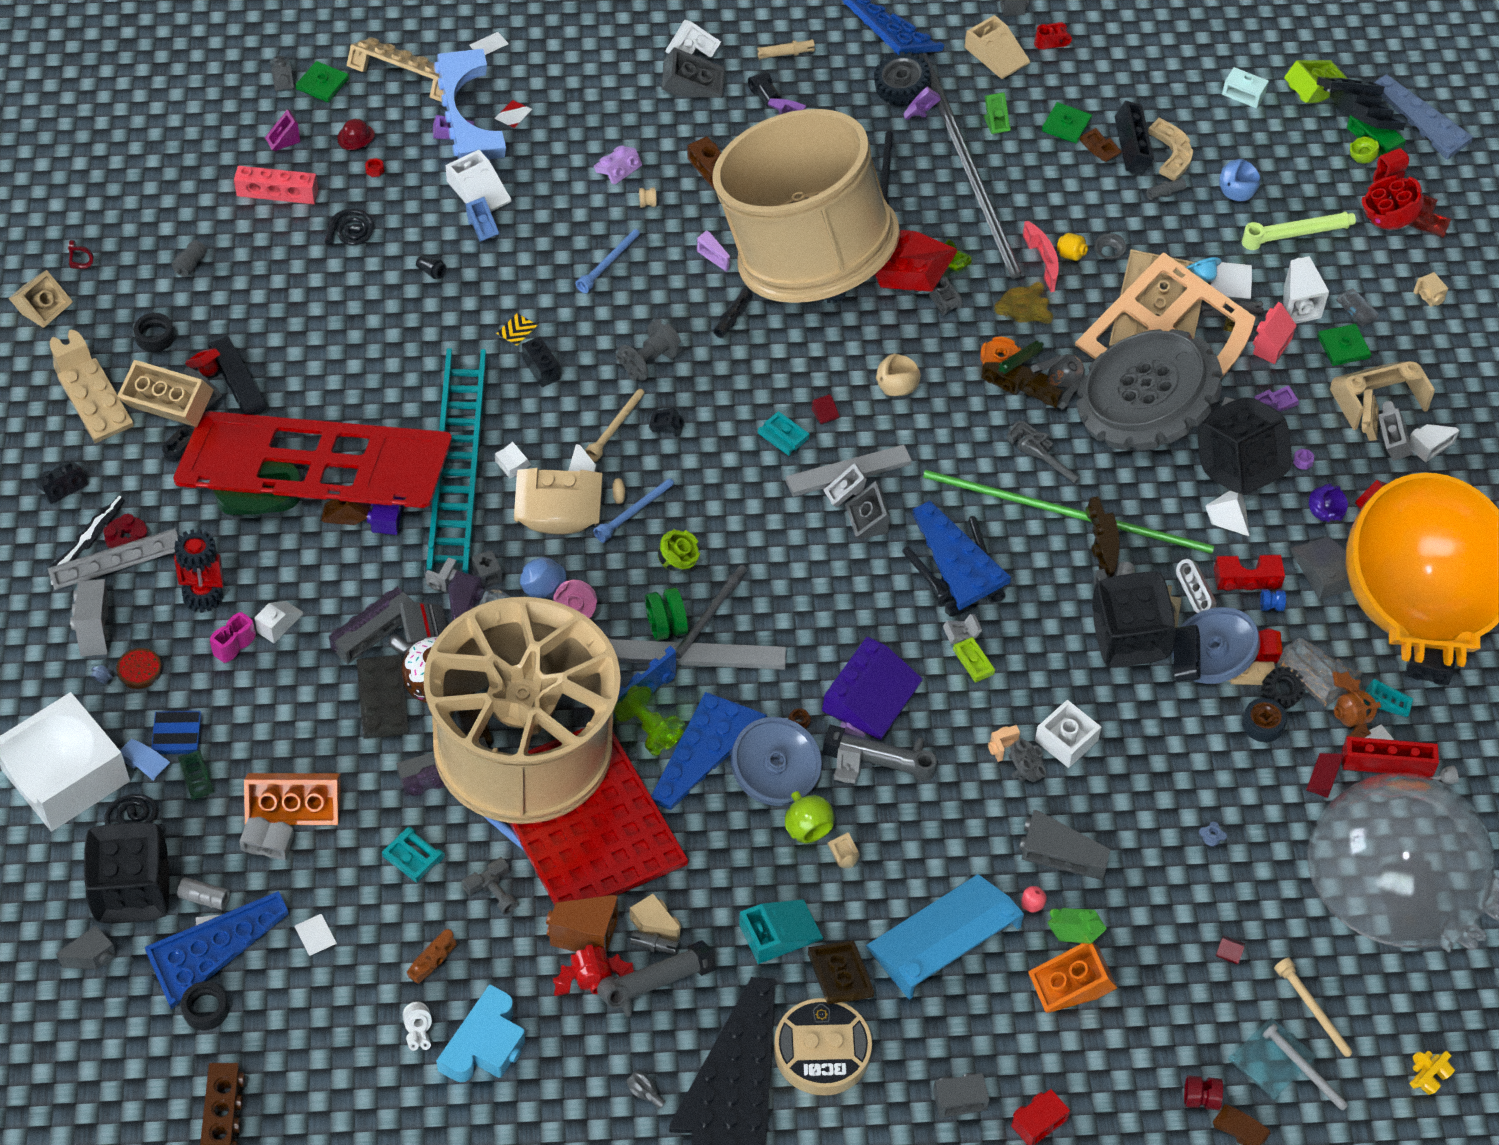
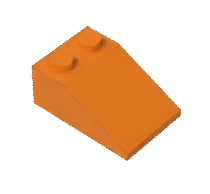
M1094 942L1091 944L1082 943L1028 971L1046 1013L1096 1000L1117 989L1103 954Z

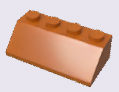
M248 773L244 779L245 825L248 818L255 817L265 818L270 823L285 822L289 825H338L341 799L340 773Z

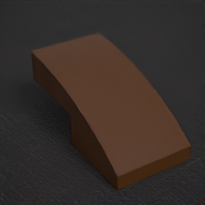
M1097 128L1087 132L1080 138L1082 144L1090 152L1105 162L1122 153L1112 139L1108 138L1106 140Z
M1227 1104L1223 1106L1213 1121L1214 1128L1235 1136L1237 1143L1242 1145H1263L1271 1134L1270 1130L1263 1124Z

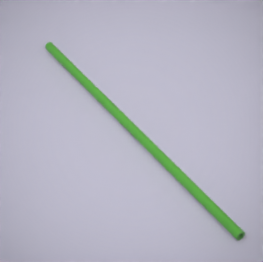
M925 470L923 478L1092 522L1091 519L1087 518L1086 512L929 470ZM1116 520L1119 530L1210 554L1213 553V545Z

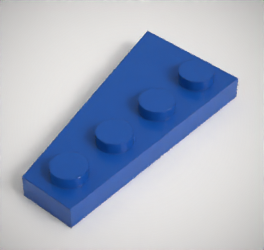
M671 645L664 650L666 655L660 660L657 658L653 659L649 663L650 667L642 675L639 672L636 673L626 688L624 686L620 687L618 701L613 711V718L618 717L629 706L636 705L644 696L654 693L659 686L669 683L676 676V651Z

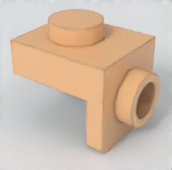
M1017 725L1005 726L991 733L988 748L991 755H995L998 762L1003 760L1004 748L1012 746V743L1019 739L1020 731Z

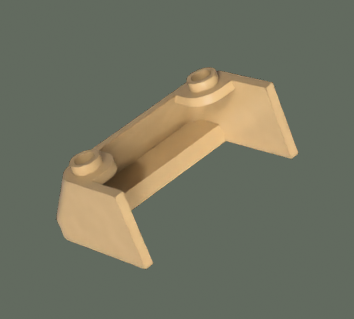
M1411 361L1392 362L1338 376L1332 380L1330 386L1331 393L1353 430L1358 428L1364 410L1356 395L1363 393L1365 390H1374L1406 381L1425 412L1429 409L1435 389L1421 366Z

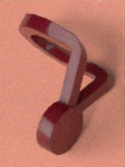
M70 240L68 246L70 253L69 266L73 269H86L93 264V253L86 247L76 246L75 240ZM75 250L87 253L89 261L83 264L73 262Z

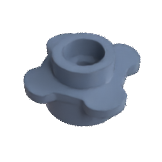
M1211 822L1206 828L1202 827L1199 830V835L1202 836L1203 841L1209 846H1216L1220 841L1226 840L1227 834L1222 832L1217 822Z

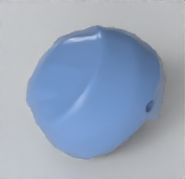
M1236 159L1230 161L1222 168L1219 185L1222 193L1227 198L1235 201H1246L1257 192L1261 178L1256 168L1250 162L1244 159Z
M546 557L528 562L524 566L520 577V585L523 591L529 597L553 598L558 586L567 581L566 571L563 566L556 563L553 559Z

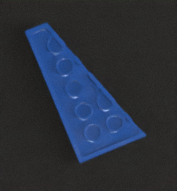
M842 0L854 14L858 15L898 55H900V52L919 54L943 51V43L940 41L937 43L930 40V35L917 32L914 25L895 13L892 15L885 12L886 8L882 5L872 4L871 0Z
M931 501L913 509V517L921 533L926 538L928 548H931L933 552V558L944 581H947L950 587V593L952 597L954 596L959 611L1010 583L1011 577Z
M705 692L651 795L654 803L672 810L690 793V790L698 782H702L712 769H715L731 754L734 742L740 732L750 723L766 718L767 715Z
M279 891L144 947L170 1009H173L181 1002L182 995L190 986L210 979L289 914Z

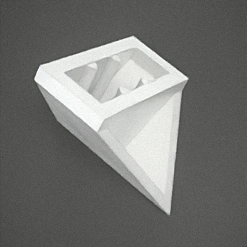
M1230 490L1205 506L1212 525L1249 536L1247 511L1242 494Z

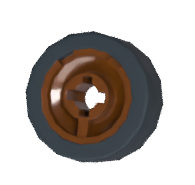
M1255 699L1245 709L1242 726L1250 738L1259 742H1272L1282 735L1287 723V714L1285 709L1272 699Z

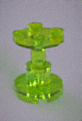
M634 685L628 690L627 696L623 701L615 706L613 712L616 714V719L620 722H625L636 716L643 723L642 729L648 734L645 748L654 756L662 754L660 750L663 748L669 750L680 739L684 732L681 727L685 726V723L677 715L664 719L658 712L652 713L646 707L651 697V689L648 686L638 687Z

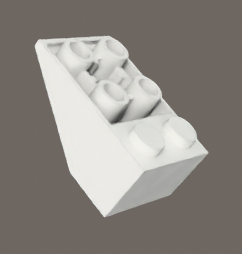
M480 150L446 165L447 182L465 203L485 197L490 212L512 202L490 161Z

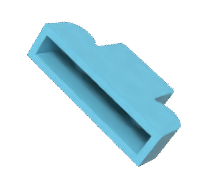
M489 984L436 1060L438 1072L457 1082H466L472 1078L474 1065L501 1078L510 1064L518 1060L521 1048L525 1044V1032L522 1027L510 1021L513 1017V1003L507 993Z

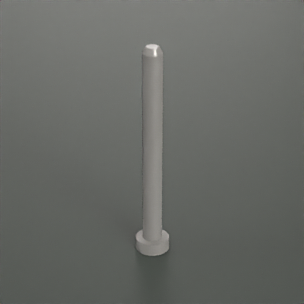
M1275 1023L1263 1033V1036L1266 1039L1271 1038L1340 1110L1347 1108V1102L1277 1032L1279 1027Z

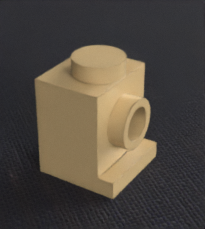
M1435 272L1419 278L1414 289V293L1420 294L1430 307L1442 304L1448 291V287Z

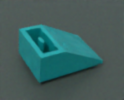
M804 899L763 903L740 911L739 926L758 964L823 940Z

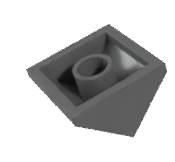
M875 481L845 504L857 539L888 534L890 515L879 482Z

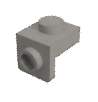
M448 557L439 574L427 570L425 573L426 585L434 590L447 592L451 583L455 582L459 575L456 560Z
M970 614L965 621H946L943 625L950 644H957L971 637L975 640L982 632L975 614Z
M845 745L839 746L834 780L844 783H856L861 772L862 749Z

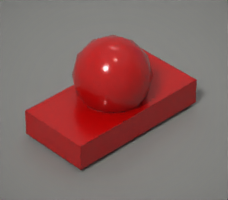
M216 348L199 351L188 359L185 364L190 368L198 367L199 373L205 377H212L218 371V363L215 358L220 353Z

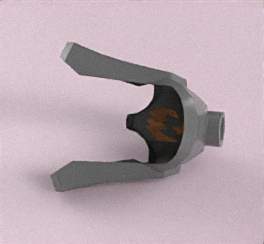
M1071 354L1058 355L1030 367L1033 374L1049 369L1048 383L1057 388H1066L1061 396L1062 398L1057 403V406L1062 410L1068 405L1072 395L1079 387L1085 372L1081 360Z

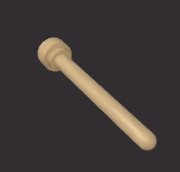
M638 389L598 441L589 444L585 449V452L593 462H597L603 455L604 445L643 397V389Z
M1289 957L1280 961L1274 967L1278 975L1289 980L1345 1057H1350L1352 1055L1351 1048L1295 974L1296 970L1293 961Z

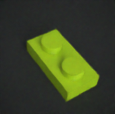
M973 637L953 645L954 653L975 683L994 675V667Z

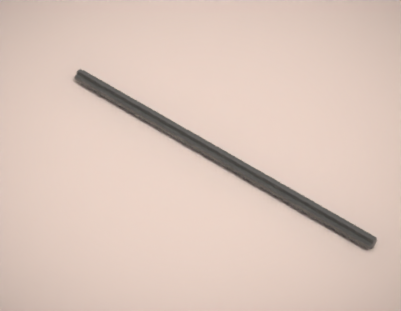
M920 53L919 58L923 57L930 69V89L938 93L941 98L936 104L1011 278L1021 277V269L927 53Z

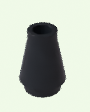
M423 256L418 257L416 260V267L422 269L433 279H440L446 273V265L442 260Z

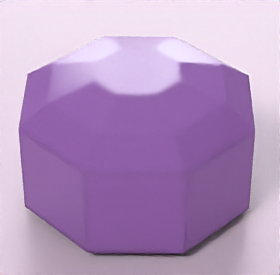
M1299 449L1295 452L1293 464L1298 469L1307 470L1313 466L1314 454L1310 450Z

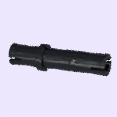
M742 289L727 312L721 315L720 322L713 329V333L717 337L723 338L730 327L736 324L737 317L753 297L750 290Z

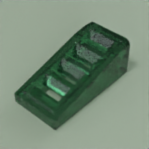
M201 751L179 756L178 763L191 799L214 793ZM197 762L199 764L198 766H194L188 769L186 768V766L190 764H194ZM198 770H201L202 772L192 776H189L188 774ZM202 777L204 778L203 781L194 784L191 783L192 780L199 779ZM203 785L207 786V789L194 792L193 788Z

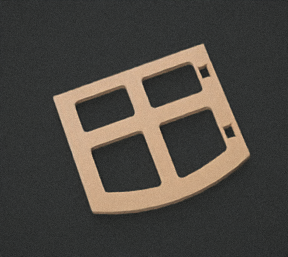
M1163 252L1075 342V345L1093 359H1096L1107 350L1106 347L1097 341V338L1122 313H1128L1148 328L1147 331L1156 329L1170 331L1175 329L1173 326L1198 300L1202 299L1235 322L1226 345L1217 356L1224 376L1244 350L1256 317ZM1176 269H1178L1183 274H1185V276L1181 278L1174 272ZM1161 273H1166L1187 289L1161 316H1157L1138 303L1136 298ZM1225 304H1227L1230 307H1232L1234 311L1230 313L1223 307L1225 306Z

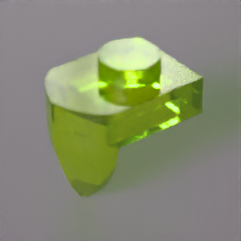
M948 239L945 244L956 248L952 240ZM957 250L948 267L959 271L972 263L971 256Z

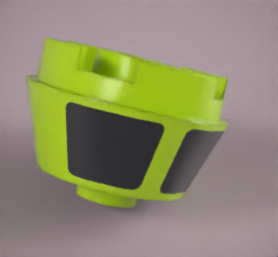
M675 529L668 531L663 535L658 548L660 563L670 571L691 568L696 564L700 556L697 547L698 540L687 530L683 532L676 531Z

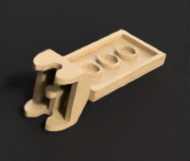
M69 330L68 339L70 343L68 345H63L59 339L52 337L50 348L58 379L94 443L134 427L130 416L120 399L117 398V394L96 358H91L88 346L80 333L75 330Z

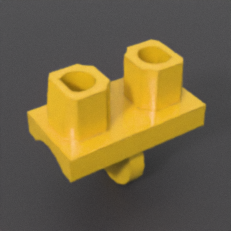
M1427 1051L1425 1054L1416 1052L1413 1055L1415 1063L1413 1070L1419 1072L1409 1083L1413 1089L1421 1087L1428 1095H1431L1441 1087V1084L1433 1077L1436 1073L1442 1080L1447 1079L1453 1074L1455 1069L1448 1061L1451 1057L1448 1051H1444L1442 1055L1436 1054L1434 1056L1430 1051Z

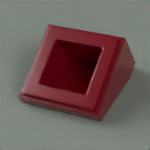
M831 394L812 401V411L820 424L839 418V413Z

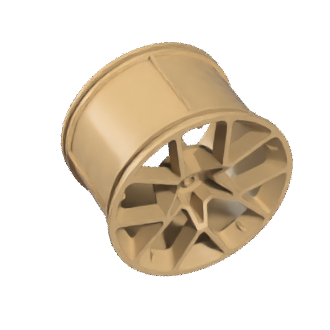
M806 109L771 117L750 127L737 136L723 150L715 163L713 184L738 250L737 263L740 276L749 289L762 297L780 302L800 303L817 301L841 294L860 285L876 274L887 263L896 249L900 235L899 222L895 212L883 197L871 157V147L866 131L857 120L844 113L825 109Z
M510 597L481 604L463 613L441 632L432 645L424 669V692L426 702L432 714L435 763L439 776L446 788L460 803L484 817L507 823L527 824L548 821L579 807L594 794L602 783L611 760L613 711L619 697L621 677L617 655L612 644L592 620L579 611L552 600L536 597ZM489 686L487 693L472 694ZM562 693L587 705L594 715L592 720L587 723L586 727L577 736L551 717ZM482 709L468 736L457 727L451 718L455 711ZM492 714L505 725L524 728L520 747L516 754L499 752L498 748H493L492 750L479 743V737ZM542 728L562 742L561 746L545 752L528 753L532 734H538Z

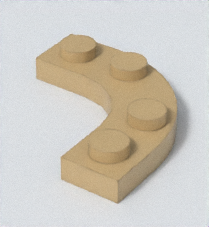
M1158 118L1148 128V133L1170 147L1172 155L1160 167L1159 173L1174 181L1179 179L1190 166L1193 149L1190 145V139L1182 130Z

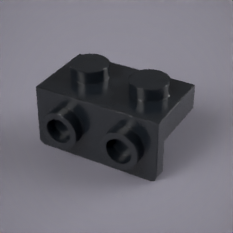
M72 460L60 463L58 468L52 471H45L39 475V478L34 480L37 487L45 493L51 504L88 485L81 467Z

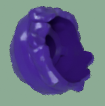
M1329 483L1317 487L1311 492L1309 507L1317 519L1325 522L1341 521L1343 516L1346 515L1349 503L1339 485L1332 486Z

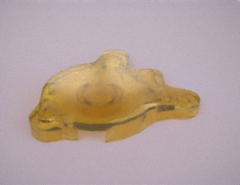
M1035 282L1030 287L1012 288L1004 293L1001 300L995 303L994 310L997 314L1006 317L1009 315L1015 318V322L1036 320L1051 323L1053 320V314L1047 310L1049 300L1039 297L1044 290V285L1040 282Z

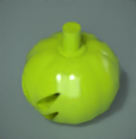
M799 791L791 794L794 803L785 814V828L789 835L802 843H812L826 836L832 830L835 821L834 811L830 803L818 795L802 797Z

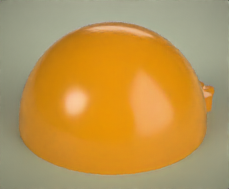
M1416 473L1400 477L1386 484L1364 504L1354 520L1347 541L1346 570L1352 593L1361 609L1371 621L1389 634V644L1401 645L1402 660L1409 661L1411 659L1412 646H1414L1415 662L1422 663L1424 660L1425 648L1443 649V663L1445 665L1451 666L1454 658L1453 653L1456 651L1457 666L1464 667L1467 662V652H1474L1480 649V636L1492 630L1499 623V509L1478 489L1448 475Z

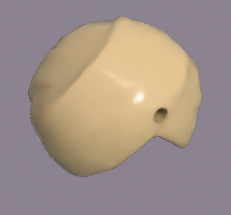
M896 353L888 355L879 364L876 374L879 387L888 396H904L912 393L918 387L921 377L920 370L914 361L907 356Z

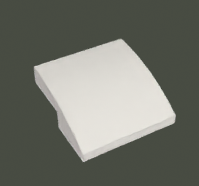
M1221 262L1217 266V276L1210 285L1231 300L1250 301L1252 265Z

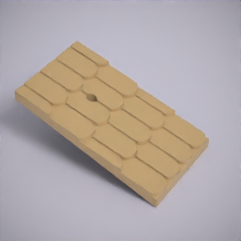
M1130 250L1120 296L1160 255ZM1173 258L1175 261H1177L1184 267H1187L1195 263L1187 260ZM1176 269L1174 272L1181 278L1185 276V274H1183L1178 269ZM1161 273L1136 298V301L1155 315L1161 316L1187 288L1166 273ZM1202 299L1198 300L1173 326L1176 330L1189 332L1192 339L1195 337ZM1124 312L1114 321L1109 347L1129 336L1147 331L1148 328Z

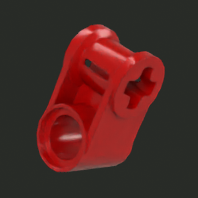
M1064 22L1041 24L1037 27L1034 45L1041 50L1065 47L1071 43L1072 37L1067 32V26Z

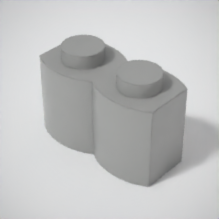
M262 817L248 818L239 841L240 848L247 853L286 860L294 838V831L285 822L270 823Z

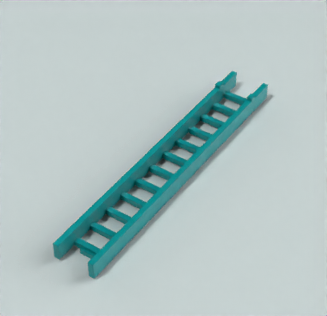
M447 348L439 431L446 432L447 425L474 426V435H451L452 442L473 443L472 452H448L446 459L472 460L471 469H442L432 502L426 571L433 572L434 563H445L449 557L456 560V563H463V579H469L487 356L486 349H481L479 370L452 369V348ZM451 376L478 377V386L450 385ZM450 392L477 393V401L449 402ZM448 409H476L475 419L447 418ZM442 476H470L469 486L441 485ZM469 493L468 503H440V494ZM439 510L467 511V520H438ZM437 527L466 528L465 538H437ZM436 545L464 546V556L435 555Z

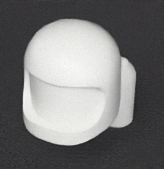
M411 1002L403 1011L404 1025L409 1032L406 1040L409 1049L412 1051L417 1050L419 1046L423 1050H427L431 1046L429 1035L426 1033L432 1024L431 1014L424 1003Z

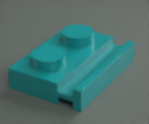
M779 411L769 418L762 427L758 428L759 435L788 456L791 455L793 450L796 451L809 439L807 431Z

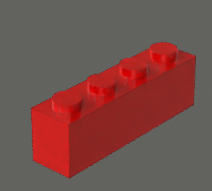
M1347 736L1341 750L1343 755L1342 770L1433 777L1439 764L1438 744Z

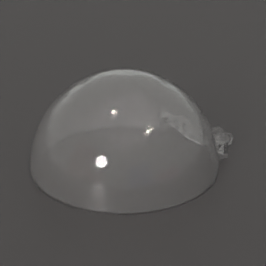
M1413 773L1376 775L1357 782L1341 792L1331 801L1317 820L1309 839L1307 852L1308 869L1312 883L1327 908L1341 922L1359 934L1374 941L1397 947L1422 948L1440 945L1450 952L1459 942L1464 947L1473 951L1478 948L1476 940L1484 941L1487 938L1485 931L1475 924L1484 913H1487L1499 921V878L1495 876V855L1489 832L1474 807L1462 795L1446 784L1433 778Z

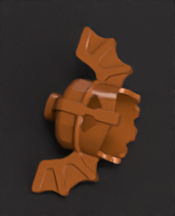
M1348 671L1343 673L1333 672L1334 685L1348 692L1338 698L1334 707V715L1343 725L1355 727L1354 731L1348 735L1349 737L1365 738L1371 734L1367 724L1372 723L1371 721L1376 715L1377 708L1381 707L1380 702H1376L1365 690H1360L1359 684L1361 681L1353 679ZM1364 700L1369 702L1368 706L1365 705ZM1370 709L1371 711L1366 715V710Z

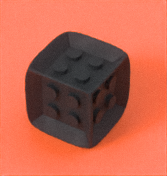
M1244 397L1231 401L1211 411L1197 428L1199 454L1203 470L1211 479L1233 492L1244 494L1255 491L1281 478L1291 468V442L1287 421L1280 412L1259 400Z
M1138 572L1113 576L1097 582L1092 599L1093 620L1099 649L1106 666H1131L1156 662L1169 657L1173 651L1176 630L1173 607L1163 575L1160 572Z
M131 822L101 825L88 829L84 848V882L86 899L91 914L96 921L102 923L141 922L159 919L167 915L170 884L168 852L162 829L158 824Z

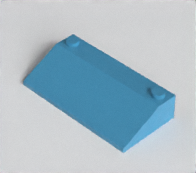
M977 874L867 944L866 948L910 1000L913 998L915 986L1011 923L1017 930L1021 928L1024 913L1008 895Z

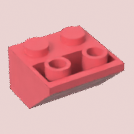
M1280 302L1276 304L1274 309L1270 308L1265 317L1266 320L1259 323L1256 330L1259 334H1257L1253 341L1255 346L1253 354L1273 364H1276L1293 339L1296 329L1295 322Z

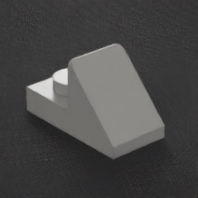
M854 463L823 491L832 505L839 507L852 494L857 496L864 490L867 479L858 465Z

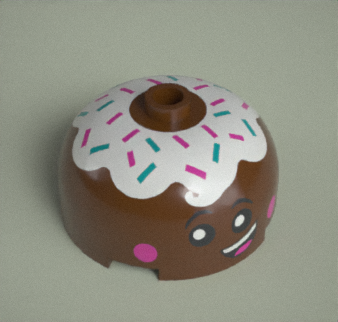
M428 637L416 642L406 652L402 662V677L406 690L415 699L425 703L427 702L424 692V669L431 647L438 637Z

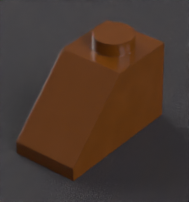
M332 499L324 504L321 521L324 523L356 525L367 519L371 504Z

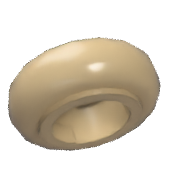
M616 478L612 484L613 499L616 504H622L625 500L624 482L622 479Z

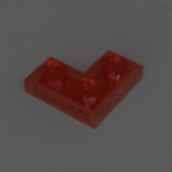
M1423 195L1424 206L1422 212L1408 226L1444 237L1451 219L1433 213L1438 199Z

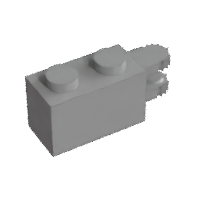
M1386 401L1382 405L1383 413L1378 416L1386 449L1392 460L1395 461L1413 455L1405 419L1399 408H1395L1392 401Z

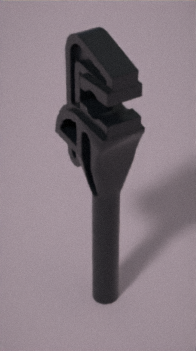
M909 546L905 547L902 552L927 580L936 597L937 604L942 607L945 603L953 601L947 581H944L943 577L941 579L935 577ZM954 599L952 603H948L945 606V613L949 617L962 614L970 609V605L959 611L957 602Z

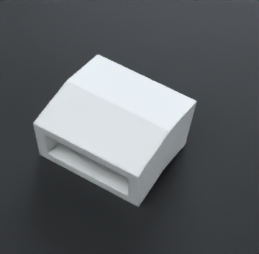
M513 442L495 453V462L510 479L517 475V470L526 469L531 465Z

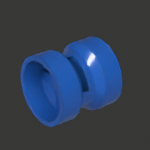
M1262 589L1260 595L1261 611H1269L1274 608L1277 612H1284L1286 605L1285 590H1277L1274 593L1269 589Z

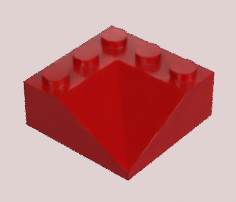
M900 230L898 244L894 253L875 276L880 288L932 292L956 255L957 249L917 231Z

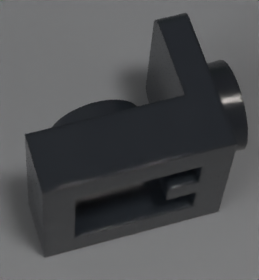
M676 408L656 410L652 413L649 428L652 432L671 430L677 437L680 436L681 430L684 427V419Z

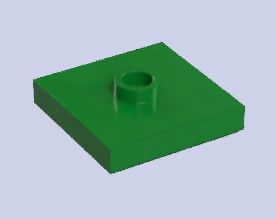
M316 61L295 85L297 90L329 103L349 80V74Z
M1057 102L1043 124L1042 132L1077 144L1090 123L1092 114Z
M1356 324L1318 331L1317 337L1332 366L1370 359L1371 352Z

